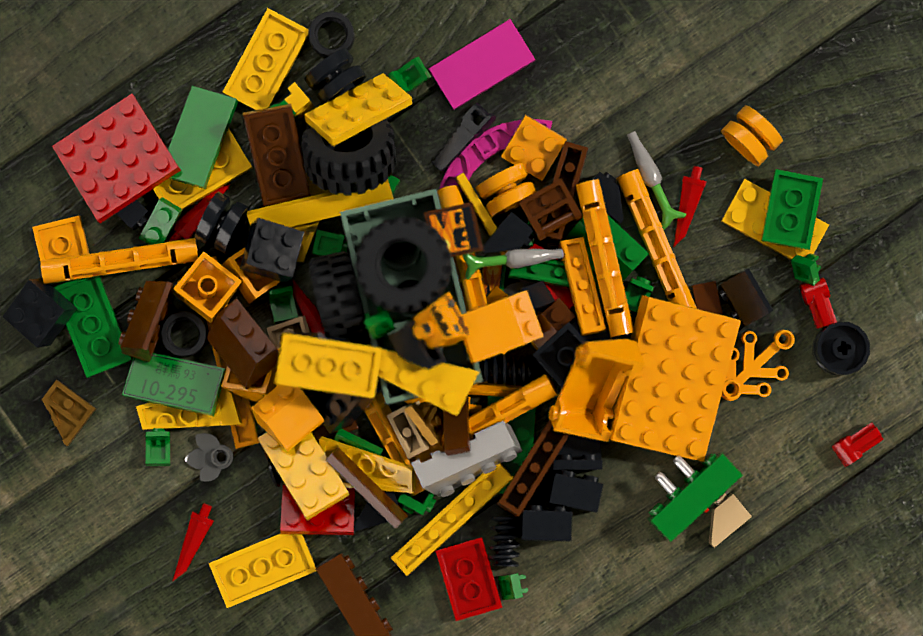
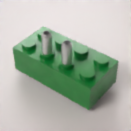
M711 453L702 462L704 466L699 471L693 470L682 457L676 456L673 459L674 464L686 476L684 478L686 483L681 488L675 487L661 472L655 476L658 483L668 492L666 495L668 500L663 504L657 503L650 509L648 513L651 516L647 520L667 541L672 542L703 512L707 513L709 511L708 507L743 476L724 454Z

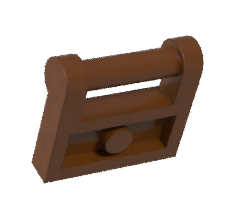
M562 179L555 181L519 202L540 241L547 238V234L575 219L577 221L583 218ZM568 205L569 212L542 227L540 226L538 220Z

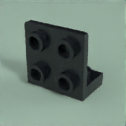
M570 434L552 462V469L602 470L601 440Z

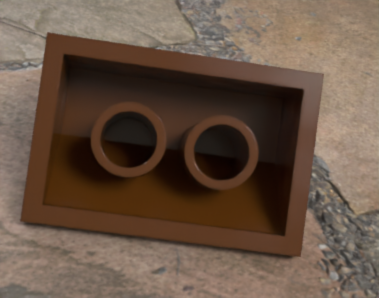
M146 281L144 287L138 289L135 299L138 301L135 310H130L127 318V323L130 324L127 331H122L118 343L121 345L123 354L150 363L161 334L162 325L168 316L175 297L171 282Z
M237 298L217 313L206 339L247 390L277 366L279 351Z

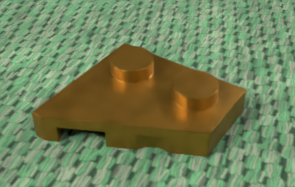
M59 380L53 383L42 398L66 446L71 444L96 410L94 406Z
M422 402L418 405L411 404L404 409L419 429L420 435L431 446L440 441L444 434L442 408L430 402Z

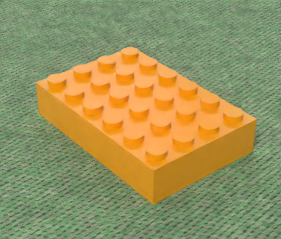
M642 295L633 327L634 332L631 334L630 340L637 342L645 364L640 373L635 372L633 376L627 375L612 407L614 417L609 419L607 429L612 430L609 439L704 462L741 320Z

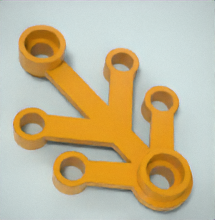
M782 329L777 331L773 337L774 341L755 359L754 345L757 341V335L750 330L742 333L741 340L744 343L743 370L736 376V361L739 359L740 353L734 348L735 357L731 359L721 395L723 399L734 401L741 394H758L761 397L770 395L771 386L768 383L760 382L757 385L744 384L750 377L776 378L781 381L788 378L789 371L784 366L761 368L780 349H789L793 346L795 338L788 330ZM751 333L753 339L751 342H747L745 339L746 335ZM781 335L786 336V341L784 343L779 342V337ZM779 369H783L785 372L782 377L777 375ZM729 384H732L734 387L731 393L726 391V387ZM766 385L767 391L761 394L760 387Z

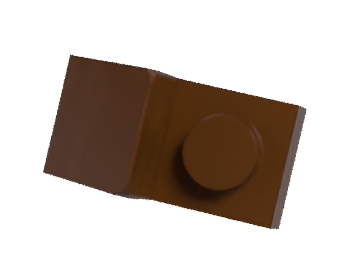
M560 298L537 316L543 337L532 342L538 349L575 317Z

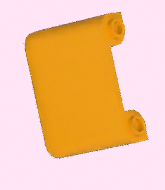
M616 339L584 342L582 346L577 348L575 361L558 399L549 410V420L552 422L554 431L606 442L609 441L612 430L607 429V423L609 419L614 417L612 407L627 375L633 376L635 372L640 373L645 364L636 341Z

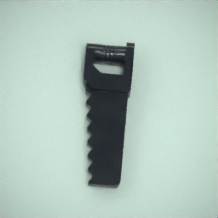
M479 103L474 104L463 116L461 127H458L457 132L452 134L453 138L448 139L444 149L440 150V155H437L435 157L436 160L431 163L443 172L476 137L479 138L496 120V116L493 113L489 114ZM476 115L483 120L478 126L474 123Z

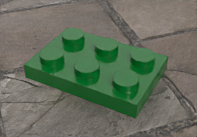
M778 169L774 170L761 241L810 250L823 178Z

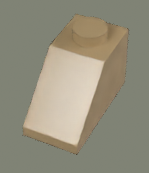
M417 401V402H414V403H411V404L418 405V404H420V402ZM411 404L405 405L387 415L408 459L429 449L428 441L420 435L419 429L404 411Z
M725 493L722 494L714 502L716 506L712 508L709 544L714 548L752 517L735 495L731 493L728 496Z

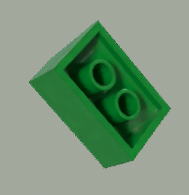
M607 215L622 281H624L649 253ZM582 218L563 240L584 237L590 265L594 267L586 228Z

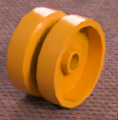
M745 105L736 114L738 122L729 121L721 132L735 150L749 162L759 167L768 157L766 149L774 151L783 142V139L772 124L760 113Z
M523 163L509 167L476 186L475 189L481 199L497 196L489 201L485 207L491 218L520 207L519 202L537 192L533 182L516 185L528 175Z

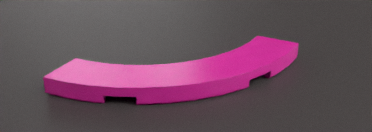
M534 119L551 129L552 121ZM522 120L502 123L486 130L479 138L476 137L450 164L443 177L440 189L458 185L455 177L463 172L469 181L473 173L484 161L506 148Z

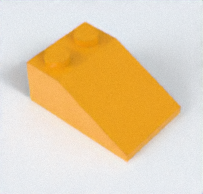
M527 290L462 314L472 333L463 339L472 364L543 337Z

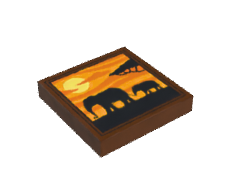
M473 202L424 212L426 223L434 227L447 242L452 258L483 251Z

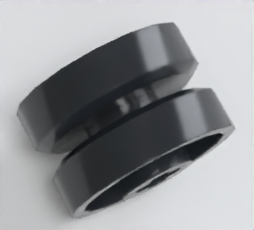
M347 48L340 49L328 56L304 78L312 90L320 89L317 97L322 104L359 86L367 77L359 65L351 66L354 58Z
M217 192L202 215L195 233V239L205 244L210 243L214 239V248L227 254L246 221L249 207L238 201L230 207V197Z
M837 322L824 327L816 334L812 344V355L816 364L824 372L831 375H849L859 371L866 364L870 355V342L867 334L859 326L850 322ZM842 345L844 347L843 353L838 352L837 347Z

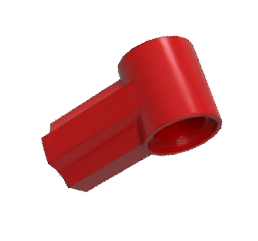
M820 278V281L814 286L808 283L800 285L803 300L809 306L816 329L837 323L829 300L830 292L825 279Z
M870 422L851 436L848 435L831 447L844 467H847L860 459L864 452L884 439L877 427Z

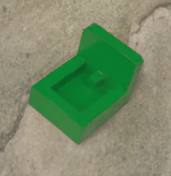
M415 57L397 71H392L388 74L390 79L407 93H410L431 78L419 57Z
M317 230L312 254L324 256L341 251L347 252L348 242L345 241L346 236Z
M639 276L636 279H630L625 291L630 311L637 313L642 295L650 297L654 289L653 286L649 285L651 281Z
M277 285L268 291V301L274 325L298 318L292 286Z
M162 428L151 429V432H145L146 466H170V432Z
M402 492L398 502L402 503L400 508L406 512L413 514L416 511L423 515L425 511L430 513L436 499L433 498L434 494L430 492L425 502L422 503Z

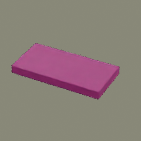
M511 19L430 67L429 71L449 104L455 110L533 63L536 59Z

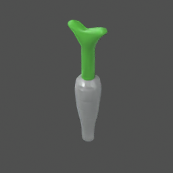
M634 131L628 134L627 137L631 143L642 179L647 187L652 188L662 209V228L665 230L673 219L684 218L686 213L671 208L660 185L662 180L660 171Z
M563 249L509 250L505 255L482 258L471 254L462 256L468 265L465 273L466 279H470L475 271L481 267L506 265L509 268H521L553 259L564 258Z

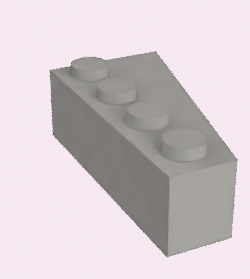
M501 421L473 435L474 439L470 441L471 452L447 456L445 451L440 452L438 450L431 453L432 459L423 463L419 459L412 462L422 488L438 497H446L451 495L455 488L475 481V477L478 475L492 472L496 469L495 465L515 459L517 454L523 450L512 427L505 421Z

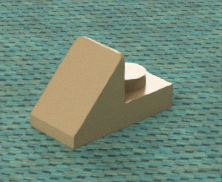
M300 316L267 328L270 341L279 350L280 335L282 333H310L305 316Z

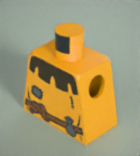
M450 292L414 316L416 324L413 330L414 335L418 339H424L429 348L454 345L472 334Z

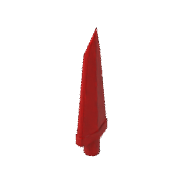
M693 166L691 177L683 176L679 211L686 213V216L677 219L674 247L686 236L704 187H706L707 181L700 180L703 169L701 167Z
M231 184L220 187L207 195L179 219L173 227L176 232L168 241L192 238L211 199L217 192L224 194Z
M293 280V297L302 315L305 316L311 333H321L325 336L319 310Z
M203 503L199 513L194 511L191 513V519L173 581L187 571L214 520L208 518L212 508L209 504Z

